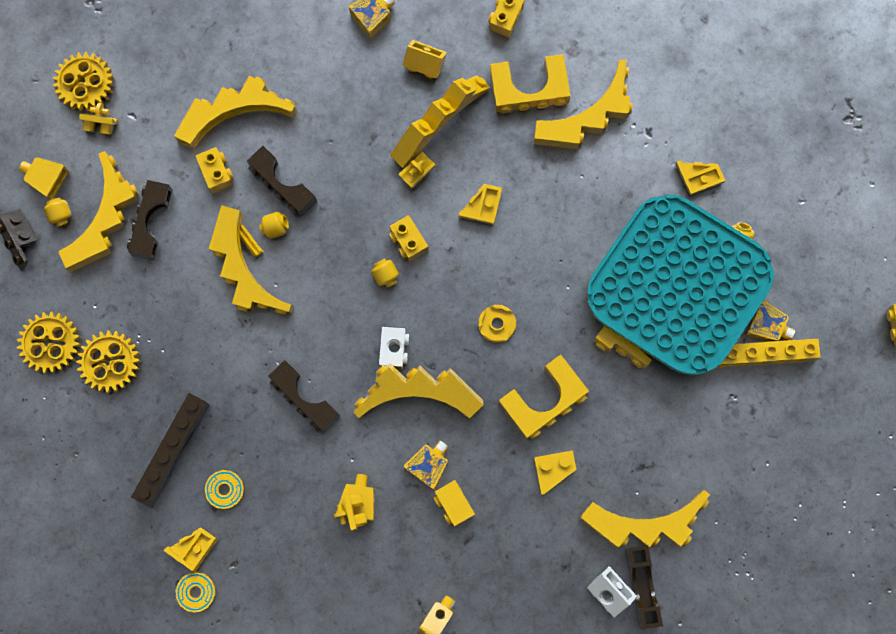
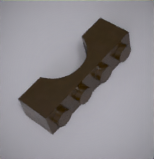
M264 146L247 160L248 170L255 177L259 175L262 178V184L267 189L271 187L275 191L274 195L281 202L284 200L288 204L287 208L294 215L298 213L302 217L317 202L315 195L303 184L286 186L276 179L277 159Z
M147 180L146 185L142 188L141 195L143 198L137 206V220L132 224V238L127 242V250L134 257L153 261L155 259L159 243L150 235L148 225L150 218L155 212L169 207L173 192L169 184Z
M286 360L268 376L272 380L270 385L276 391L281 389L285 393L283 398L290 405L294 402L298 406L296 411L303 418L308 416L312 420L310 425L317 432L321 429L325 433L341 417L326 400L320 403H309L300 398L297 390L300 375Z
M648 545L626 549L633 593L637 596L635 603L640 629L661 627L663 622L653 586L652 563Z

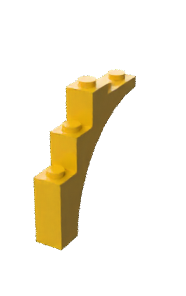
M619 59L616 74L610 87L593 106L580 114L566 119L553 121L537 120L534 144L578 150L579 143L583 144L584 133L602 135L603 130L608 127L609 118L626 120L628 114L632 113L633 103H630V96L626 95L627 84H624V80L628 78L629 67H626L627 60Z
M478 75L467 80L460 78L453 81L444 96L432 102L420 120L410 124L390 156L402 168L408 166L457 113L472 101L487 93L490 86Z
M249 76L240 93L232 88L226 89L222 87L213 104L205 99L199 100L195 98L174 137L178 143L194 150L200 140L213 127L235 115L251 111H269L294 118L297 109L291 100H283L276 93L268 91L263 79Z
M106 151L98 154L104 174V190L99 210L86 231L72 244L58 251L65 268L69 272H73L112 254L110 249L112 243L108 235L125 228L123 221L126 219L121 210L139 202L136 197L139 193L135 185H130L127 180L124 181L120 171L117 172L114 167L117 166L112 155L109 156Z
M221 205L208 249L213 251L215 256L224 258L226 255L220 277L225 278L224 282L236 285V282H238L232 304L237 305V310L247 312L248 309L254 310L255 303H257L256 307L268 310V307L275 308L276 313L286 315L287 312L292 313L294 306L269 294L255 280L248 269L240 242L243 212Z
M605 326L594 340L596 347L601 351L610 352L615 347L618 354L632 359V364L638 368L643 367L645 369L652 360L637 346Z
M389 363L387 366L382 365L376 371L375 381L378 385L375 383L368 390L369 394L365 398L361 397L356 401L353 413L360 418L371 408L385 401L400 397L417 396L445 402L457 408L470 419L483 406V399L451 368L447 372L445 370L442 371L436 378V381L419 366L417 369L412 368L406 376L408 378L406 379Z
M702 490L689 504L679 511L654 519L622 517L606 511L592 502L579 519L616 549L627 544L630 540L629 534L644 546L648 545V548L651 545L653 547L656 546L661 539L660 534L675 546L681 547L682 545L686 546L692 539L690 534L693 531L687 525L691 526L698 517L695 515L698 510H703L710 501L707 498L710 494Z

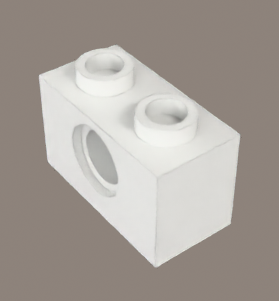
M382 327L380 367L391 363L396 369L403 370V364L407 365L408 353H404L405 345H409V334H406L405 328ZM393 344L400 346L399 351L396 353L389 350Z
M610 566L587 587L591 594L599 600L606 611L614 618L637 597Z

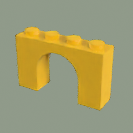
M564 54L545 57L544 65L547 84L541 91L534 94H525L515 88L511 80L509 61L490 64L496 112L509 113L517 109L526 111L532 107L546 108L548 105L556 104V106H563L569 103L570 90Z
M561 354L544 368L557 385L560 393L559 403L552 410L546 412L532 410L526 405L515 389L498 401L499 405L526 440L528 438L532 440L541 434L540 429L544 426L549 428L557 422L556 417L560 414L565 416L572 410V405L575 403L580 405L587 399L586 395L589 393V390Z

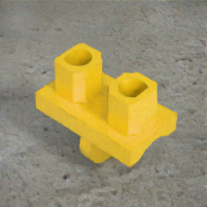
M100 102L96 107H90V112L95 113V115L80 114L79 119L83 120V130L95 132V124L99 122L101 123L100 133L112 134L114 125L118 124V119L103 117V114L109 115L110 110L104 109V104Z
M422 151L398 175L410 188H413L436 164Z
M349 493L343 494L346 511L343 509V504L337 505L338 513L333 514V518H340V523L343 525L347 524L345 516H348L350 529L352 531L358 530V527L367 524L366 514L355 515L353 510L354 507L363 506L362 496L350 495Z

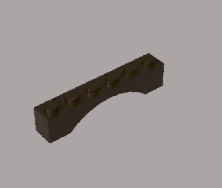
M188 393L131 498L148 507H154L163 491L176 458L189 436L201 422L210 404Z

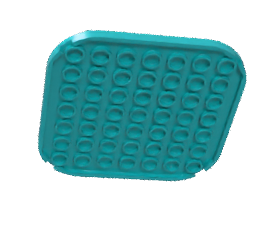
M666 194L665 196L652 197L638 207L592 274L588 285L587 299L591 312L605 327L674 371L686 375H701L714 370L725 360L769 293L774 280V270L769 254L759 243L688 199Z

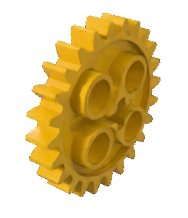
M78 52L76 58L72 54L70 55V61L64 58L65 65L58 64L61 70H55L58 76L53 77V80L57 82L53 84V87L57 89L55 94L59 96V100L64 102L66 107L70 105L73 110L78 107L81 112L83 107H85L87 111H90V106L96 107V103H103V98L109 99L106 94L112 93L109 87L114 86V83L110 81L114 79V76L110 74L112 70L108 67V63L106 61L103 62L101 57L97 58L94 53L89 56L87 52L82 56ZM89 67L87 71L82 72L83 68ZM74 78L73 82L67 83L69 79ZM96 80H100L97 85H93ZM85 91V94L79 97V94Z
M52 311L49 316L43 312L42 318L36 314L35 321L28 319L29 326L22 325L26 330L25 332L19 331V334L23 337L17 339L18 342L22 343L17 349L23 351L19 356L25 358L23 363L29 364L28 367L30 369L35 368V371L38 373L43 370L45 374H48L50 369L55 374L56 368L63 371L62 365L70 366L69 359L75 361L72 355L79 353L75 348L81 346V344L76 342L81 337L75 335L79 330L73 328L75 323L69 322L68 317L65 316L62 319L63 315L60 313L55 317V313ZM44 329V334L38 337V331ZM63 330V335L60 338H56L57 332ZM33 340H38V341H41V342H50V340H52V341L55 342V343H63V342H65L66 344H65V345H59V344L49 343L48 346H47V345L44 344V343H32V341H33ZM41 347L42 352L40 355L35 356V350ZM61 349L60 355L54 357L55 350Z
M107 330L106 336L101 331L98 338L92 335V342L86 339L88 346H81L84 353H78L82 360L76 361V363L82 365L77 371L84 372L80 378L86 379L85 384L90 385L92 383L91 388L95 390L98 387V391L101 393L104 389L107 393H110L111 388L118 392V386L125 389V382L132 384L129 378L137 377L133 372L134 370H140L135 365L141 363V360L136 358L140 353L134 351L137 346L135 344L131 345L133 340L130 338L126 340L125 334L119 337V332L117 331L112 336L109 330ZM115 346H119V352L112 354V349ZM100 351V358L94 360L93 356L95 352ZM108 358L112 359V361L109 362L110 365L105 364L108 362ZM124 364V370L117 372V366ZM105 369L104 377L99 378V371Z

